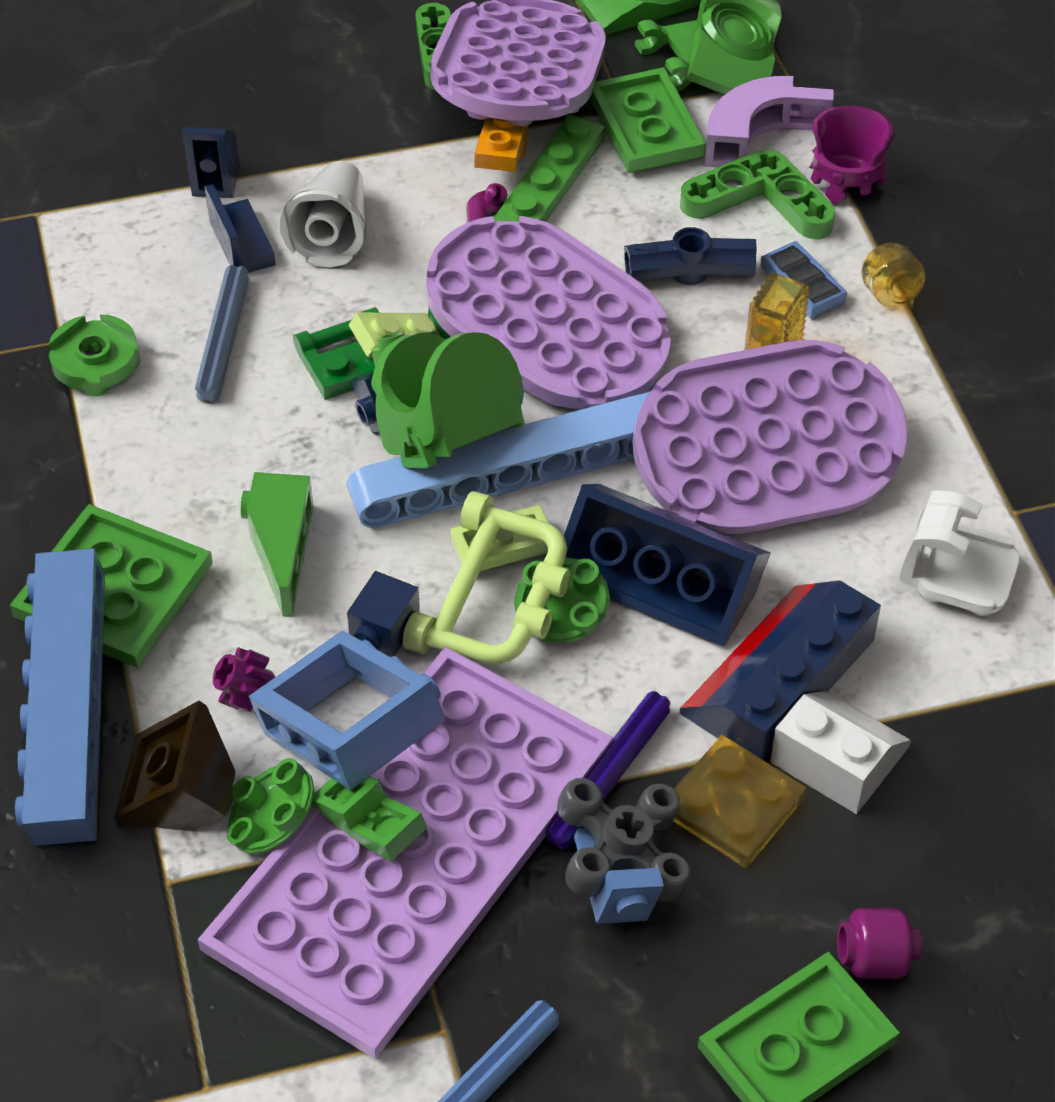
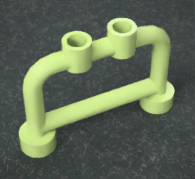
M471 491L462 508L461 526L477 533L437 618L421 612H414L405 626L403 647L420 654H426L431 647L440 650L447 647L466 658L485 664L498 665L510 662L521 655L528 645L531 636L541 639L546 637L552 622V611L544 609L550 594L563 597L570 582L571 572L569 569L563 568L567 554L565 537L557 527L538 519L494 507L492 496ZM499 529H503L546 543L548 553L544 562L541 561L536 567L532 588L526 602H522L516 611L510 637L502 644L491 645L452 633V630Z

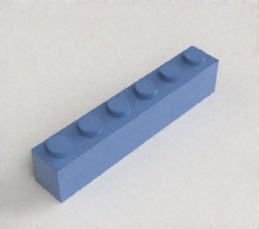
M95 548L36 553L35 573H29L27 576V591L29 600L33 603L32 616H26L25 636L27 644L31 646L30 659L23 661L22 675L24 686L29 692L28 704H22L20 708V723L22 732L26 735V749L19 750L18 772L20 779L24 781L23 796L16 798L15 816L18 827H24L34 846L96 841L105 572Z

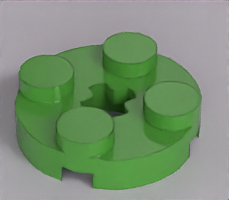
M100 314L101 321L92 320L87 322L85 316L76 317L61 325L53 333L49 342V359L53 374L60 382L71 388L83 390L89 396H100L105 394L109 387L125 380L139 366L140 355L134 330L124 320L115 316ZM88 350L92 352L102 350L101 353L96 355H86Z

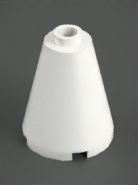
M335 161L327 165L295 194L283 209L280 218V234L286 247L293 254L296 250L299 254L306 257V263L327 268L344 265L352 260L364 243L365 209L363 177L358 168L351 163Z

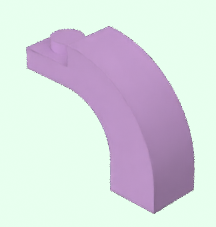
M793 76L760 78L735 87L716 103L710 114L705 166L720 167L747 156L750 142L766 131L774 129L812 130L815 118L823 111L832 108L834 90L793 87Z

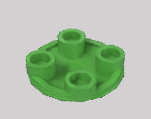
M565 559L563 568L569 569L571 572L569 586L563 597L550 594L544 609L552 611V622L544 639L538 638L539 640L558 644L580 640L595 631L606 617L610 602L608 586L594 561L590 559ZM533 561L524 568L522 573L523 579L518 584L514 599L515 611H517L522 602H526L532 588L534 572L541 561Z
M287 758L255 778L245 776L239 779L234 784L231 792L234 805L232 806L228 822V841L239 851L250 854L270 851L285 842L301 826L311 809L315 792L312 776L295 759Z

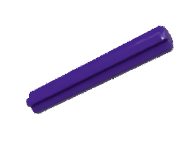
M656 691L647 693L613 737L612 743L586 775L585 779L593 781L600 788L602 801H604L670 713L669 706L671 702L666 696H661ZM557 813L545 831V839L548 843L563 850L568 848L574 841L577 829L584 826H570Z

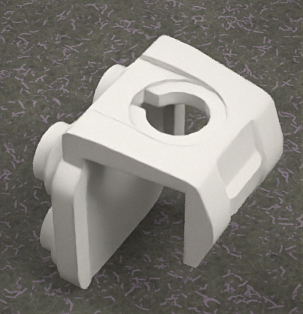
M931 491L904 560L900 581L917 587L921 596L929 602H943L967 609L977 616H988L999 611L1008 600L1019 565V553L1014 547V541L1005 535L960 523L962 516L977 519L982 503L962 493Z

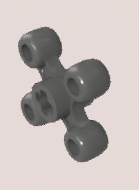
M575 778L565 785L557 803L559 816L570 826H584L593 834L596 841L593 848H582L577 851L566 867L565 881L568 888L574 894L585 898L594 897L600 892L605 876L611 870L659 868L664 888L658 901L673 902L682 896L691 879V869L688 862L678 854L659 851L651 838L653 832H663L671 827L680 811V799L673 788L665 784H653L644 790L636 807L623 805L612 810L602 801L600 788L593 781L585 778Z

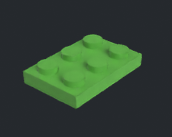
M664 67L595 82L590 100L628 173L705 156L706 142Z
M828 951L700 1036L698 1049L742 1102H813L897 1044L900 1032Z

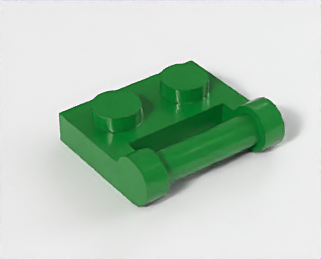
M376 307L362 311L380 313ZM351 320L311 334L308 331H303L293 335L296 351L324 400L354 390L352 381L369 375L375 370L373 357L366 356L358 341L318 354L316 351L355 337L349 327Z

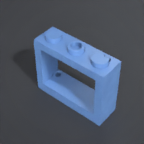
M343 630L249 696L266 736L350 791L445 721L438 700L441 697V692L429 675L415 672L406 667L399 658L395 656L389 657L378 651L369 641H361ZM355 677L390 697L389 700L343 733H340L307 712Z

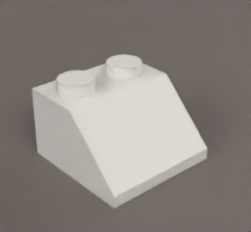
M827 691L803 694L775 728L770 763L857 814L910 747L911 740Z

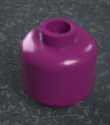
M858 908L850 914L848 921H842L839 925L837 934L839 961L843 966H848L850 972L858 979L898 980L908 973L912 961L920 959L922 949L920 931L918 928H911L907 915L899 909Z

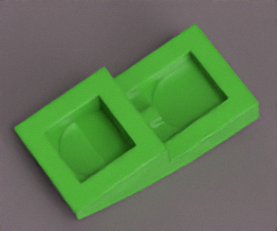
M370 776L351 791L331 778L313 796L312 805L351 838L390 862L428 828L421 812L387 797L380 781Z

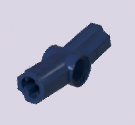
M686 227L677 231L673 236V240L624 246L625 272L637 281L673 277L677 282L685 285L699 284L708 275L755 276L756 239L710 238L709 234L702 229Z

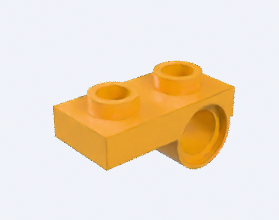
M491 117L485 119L474 153V168L516 172L519 159L524 160L529 125L517 126L511 124L508 120Z

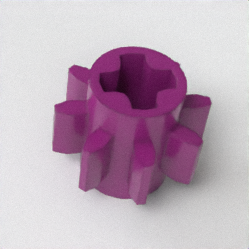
M240 647L237 648L235 655H224L217 663L212 679L213 686L217 690L223 691L218 702L237 710L241 709L251 712L253 706L249 696L275 678L274 672L266 669L270 658L251 649L247 651Z

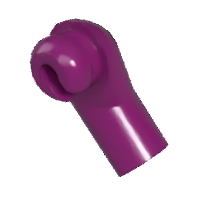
M492 183L488 185L486 190L473 195L466 206L467 223L480 218L495 216L508 198L505 187L498 183Z

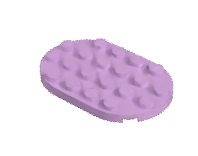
M492 0L483 2L479 7L472 1L455 10L450 16L431 58V83L444 99L466 110L467 114L475 119L491 117L508 120L511 124L517 126H526L535 120L551 119L569 113H576L591 96L604 56L605 32L597 21L589 23L582 16L583 11L554 0Z
M494 216L484 217L454 229L440 241L431 255L426 277V297L430 310L439 325L451 337L455 334L466 332L487 333L498 339L509 349L515 359L522 378L523 389L546 401L548 404L581 410L645 393L661 376L666 365L671 338H669L666 324L667 315L660 302L639 281L562 229L547 222L519 216L518 222H494Z
M797 340L705 357L682 364L668 372L655 384L652 391L646 397L640 408L633 432L635 463L645 487L666 511L724 534L751 533L852 511L871 501L880 494L894 476L903 458L907 441V424L903 405L893 385L870 361L868 364H865L856 357L843 352L845 347L830 342Z

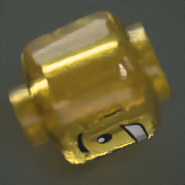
M885 243L876 247L867 255L861 269L863 283L879 303L888 307H900L911 302L918 296L925 281L923 266L907 247L898 243Z

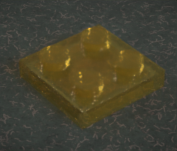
M721 735L674 788L680 799V811L674 822L747 868L805 799L806 787L724 735Z

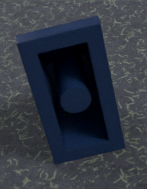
M184 127L182 135L192 196L206 197L204 186L213 184L220 198H233L240 166L236 133L227 129Z

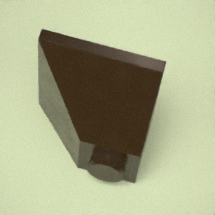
M198 700L136 735L114 816L115 821L124 825L194 832L226 816L233 801L231 792L236 771L206 704Z

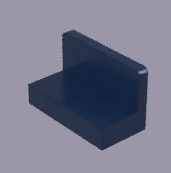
M214 185L204 186L209 222L229 264L236 267L242 265L248 270V273L275 266L274 251L249 200L244 199L223 205Z

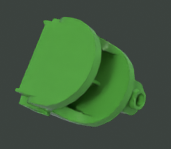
M403 332L386 334L377 338L378 346L371 349L375 366L371 385L377 394L376 418L384 449L391 455H401L403 467L429 468L437 464L435 456L450 457L453 456L452 450L501 430L525 426L521 409L524 390L519 368L509 349L498 339L487 333L480 332L455 334L448 339L432 333L404 335Z

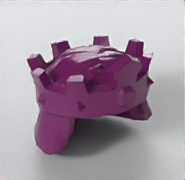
M862 106L834 107L819 114L813 121L812 128L816 146L812 150L814 156L809 168L813 169L810 179L814 184H820L823 179L830 183V187L826 189L825 195L831 203L835 204L846 199V187H859L860 194L866 195L871 193L872 183L877 181L878 185L884 186L887 181L885 170L888 169L885 165L887 159L886 152L895 136L893 125L888 117H885L880 112H876L874 109L863 108Z

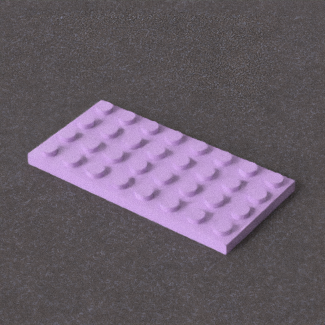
M447 647L439 653L423 672L435 681L441 692V697L438 700L445 721L370 776L380 781L387 797L421 812L428 828L390 862L351 838L311 805V809L301 826L285 842L275 847L198 938L199 948L202 952L374 1059L382 1052L546 837L545 831L558 813V798L565 785L575 778H585L613 741L612 736Z

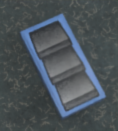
M797 241L761 256L760 267L810 319L846 303L847 291Z

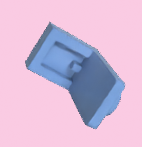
M587 828L577 829L574 836L577 851L582 848H593L596 842L593 834ZM659 868L608 871L600 892L594 897H590L596 924L647 921L664 888Z

